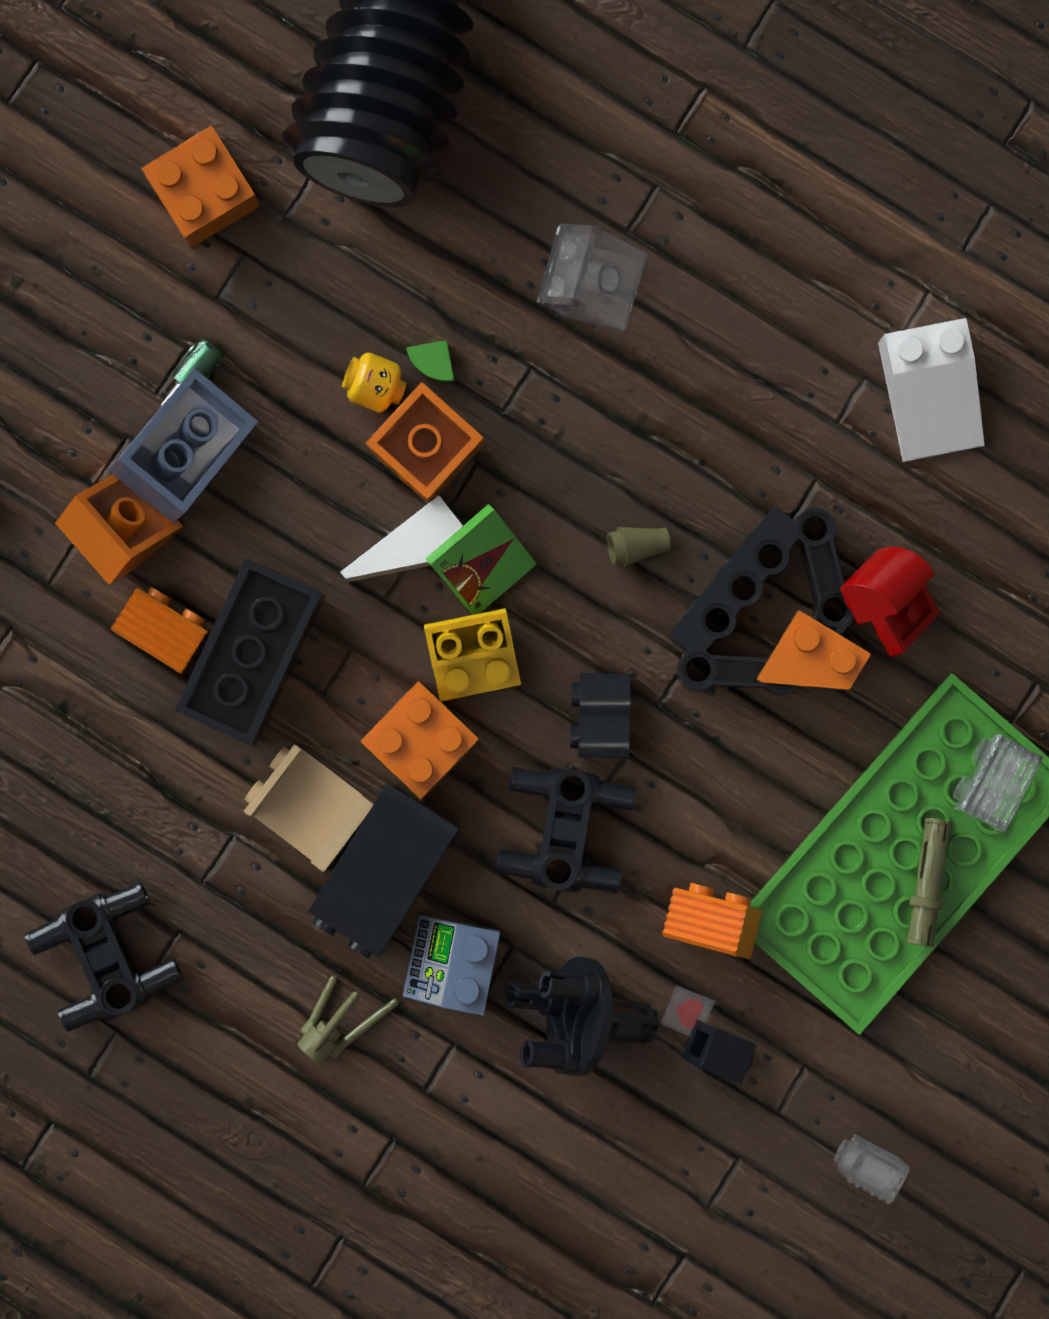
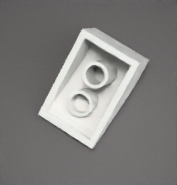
M963 318L884 334L878 345L902 461L908 462L985 446L975 357L967 319Z

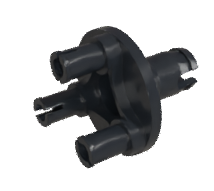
M574 957L562 967L559 973L546 970L540 977L539 985L511 981L506 987L508 990L515 991V993L505 992V1004L508 1008L538 1010L541 1015L547 1016L546 1033L548 1043L526 1040L522 1044L520 1061L522 1066L526 1068L554 1069L557 1074L585 1076L598 1065L608 1041L624 1043L641 1042V1044L652 1042L658 1032L659 1016L657 1010L652 1009L651 1005L645 1002L638 1003L630 1000L613 999L608 975L602 964L594 958Z

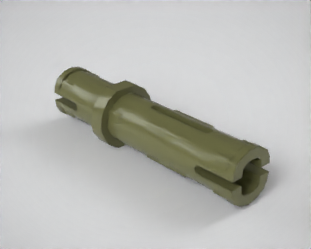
M925 818L915 896H910L909 905H912L913 909L906 943L934 947L938 910H943L944 904L943 901H940L949 836L953 822Z

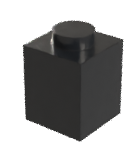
M697 1019L681 1058L700 1069L741 1084L745 1073L752 1066L753 1053L757 1044L737 1034Z

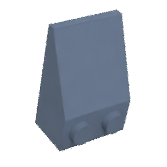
M193 368L108 471L171 523H174L188 510L258 421L198 370Z

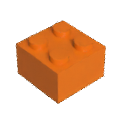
M212 125L141 168L190 249L260 207L254 192Z
M423 382L417 386L365 443L368 450L427 504L445 489L485 445L484 437Z
M418 681L360 742L420 800H423L480 740Z

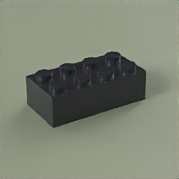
M245 558L175 711L246 744L257 747L324 602V594Z

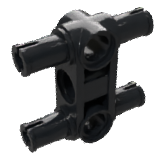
M512 767L509 791L543 796L549 804L541 851H536L535 855L499 849L495 873L532 879L531 884H535L536 887L576 893V891L581 892V888L619 893L622 869L589 864L582 857L590 809H594L596 805L632 811L636 787L599 781L600 776H596L594 773L559 767L550 768V772ZM568 777L579 778L584 785L583 796L576 801L566 800L560 792L562 781ZM555 859L565 860L570 866V876L562 883L552 882L546 874L548 864Z
M138 882L108 896L105 893H97L82 901H78L62 909L57 914V919L24 934L27 945L33 955H37L67 941L75 949L92 990L91 995L58 1010L60 1021L67 1032L100 1018L104 1021L113 1020L148 1004V1001L151 1000V995L184 980L175 958L140 973L139 970H136L116 925L118 923L117 919L150 904L149 896L142 882ZM84 907H90L97 915V924L91 930L81 927L78 921L79 912ZM116 984H123L130 990L131 999L127 1006H119L112 1000L111 992Z

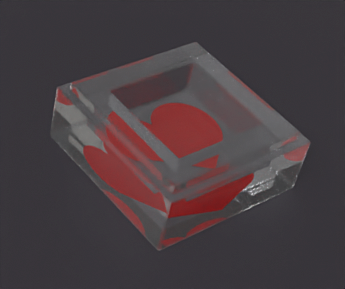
M675 985L660 1024L690 1036L697 1019L707 1023L715 1000Z

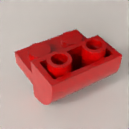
M886 547L878 549L839 588L844 596L846 605L851 610L857 623L861 624L872 621L877 636L884 644L890 657L903 654L940 614L926 587L927 582L935 575L933 569L922 557L905 548Z

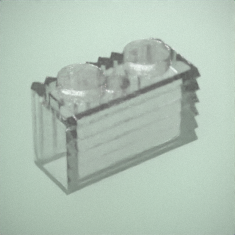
M1000 734L992 735L989 740L983 738L972 757V761L977 763L970 778L964 775L955 789L953 798L957 799L958 802L954 809L997 832L1005 833L1043 757Z
M854 1134L851 1141L845 1139L841 1143L834 1158V1162L838 1163V1172L849 1184L853 1183L856 1188L860 1187L864 1192L868 1191L871 1196L875 1195L886 1204L893 1203L910 1170V1167L899 1157Z

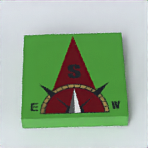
M489 504L425 558L471 615L481 613L537 565L498 513Z

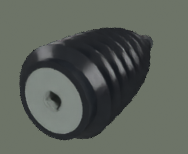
M339 0L341 11L334 13L326 21L325 29L328 38L318 43L313 50V58L317 66L310 68L303 75L302 85L306 94L298 97L292 104L291 112L296 123L285 128L282 134L283 142L287 150L294 157L293 163L301 174L315 184L340 196L383 207L409 205L414 200L419 180H431L441 175L439 164L427 152L442 151L448 148L450 144L447 135L435 123H447L457 117V110L454 105L443 95L460 92L464 87L462 77L449 65L464 63L470 56L466 46L454 36L465 34L473 28V21L470 16L458 7V3L470 0Z

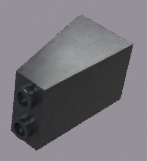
M386 783L308 912L315 916L312 923L334 936L336 931L344 934L351 939L348 946L362 956L369 958L373 953L379 957L461 828L394 785Z

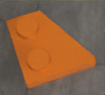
M798 610L756 680L764 684L771 683L848 691L871 653Z

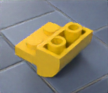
M506 608L424 625L440 702L521 685Z

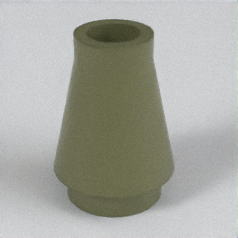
M617 527L616 531L608 532L607 534L608 553L613 565L622 564L623 567H627L657 554L669 552L671 548L670 537L666 527Z

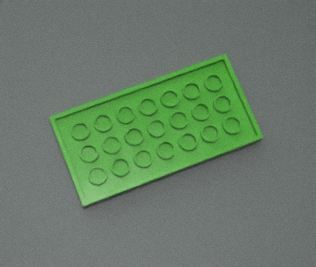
M953 673L949 674L751 900L750 907L763 910L755 944L860 1035L1048 819L1049 757ZM925 818L953 822L949 836L940 901H943L944 904L943 910H938L934 947L906 943L913 906L909 905L910 896H915Z

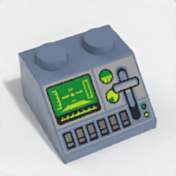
M419 914L403 997L442 1008L484 1016L500 930Z

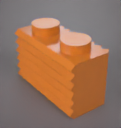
M150 587L147 593L136 588L110 630L180 674L186 675L209 638L210 632L203 629L207 621L187 608L182 615L168 607L172 599L153 587Z
M690 883L689 890L673 889V896L670 899L671 904L668 907L669 912L666 915L667 921L664 923L665 929L662 931L663 937L751 959L763 911L762 909L750 907L751 898L729 892L726 893L725 900L713 897L714 888Z

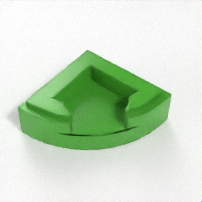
M447 340L406 347L411 363L420 373L437 382H454Z

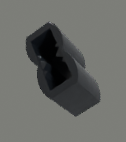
M580 673V682H572L571 707H579V724L571 723L570 748L578 749V758L628 759L630 674Z

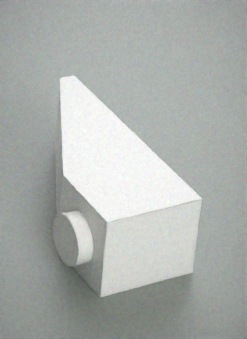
M437 496L343 569L341 574L348 582L431 566L425 558L463 525L442 498Z

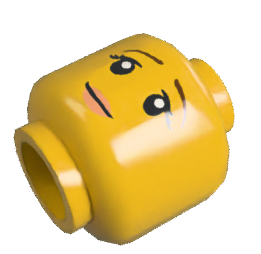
M367 352L359 359L352 358L346 370L342 388L347 389V397L352 403L382 413L391 403L396 405L400 403L406 388V382L400 380V365Z

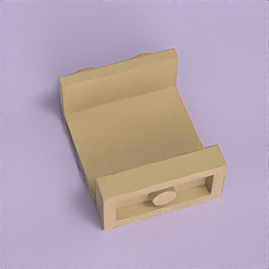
M294 744L290 750L283 747L269 766L274 772L265 784L258 780L244 798L249 803L244 812L258 819L308 857L311 863L321 871L327 872L355 835L374 803L298 745Z

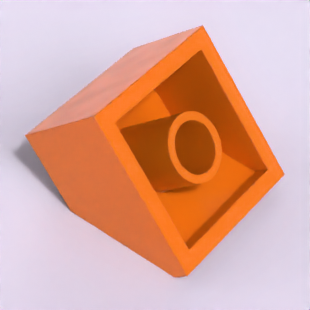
M114 475L76 495L55 522L108 585L135 570L183 527L178 520L171 523Z

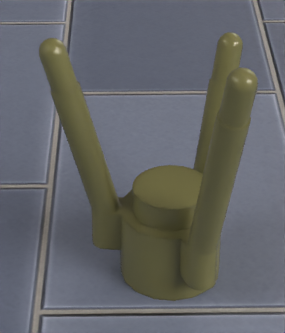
M332 975L309 1020L301 1028L304 1036L297 1045L307 1056L319 1064L323 1065L329 1056L337 1059L349 1044L397 1007L399 1001L392 999L340 1041H337L341 1034L336 1030V1027L351 1010L352 1006L359 999L360 994L354 991L329 1022L321 1020L317 1024L338 981L337 976Z

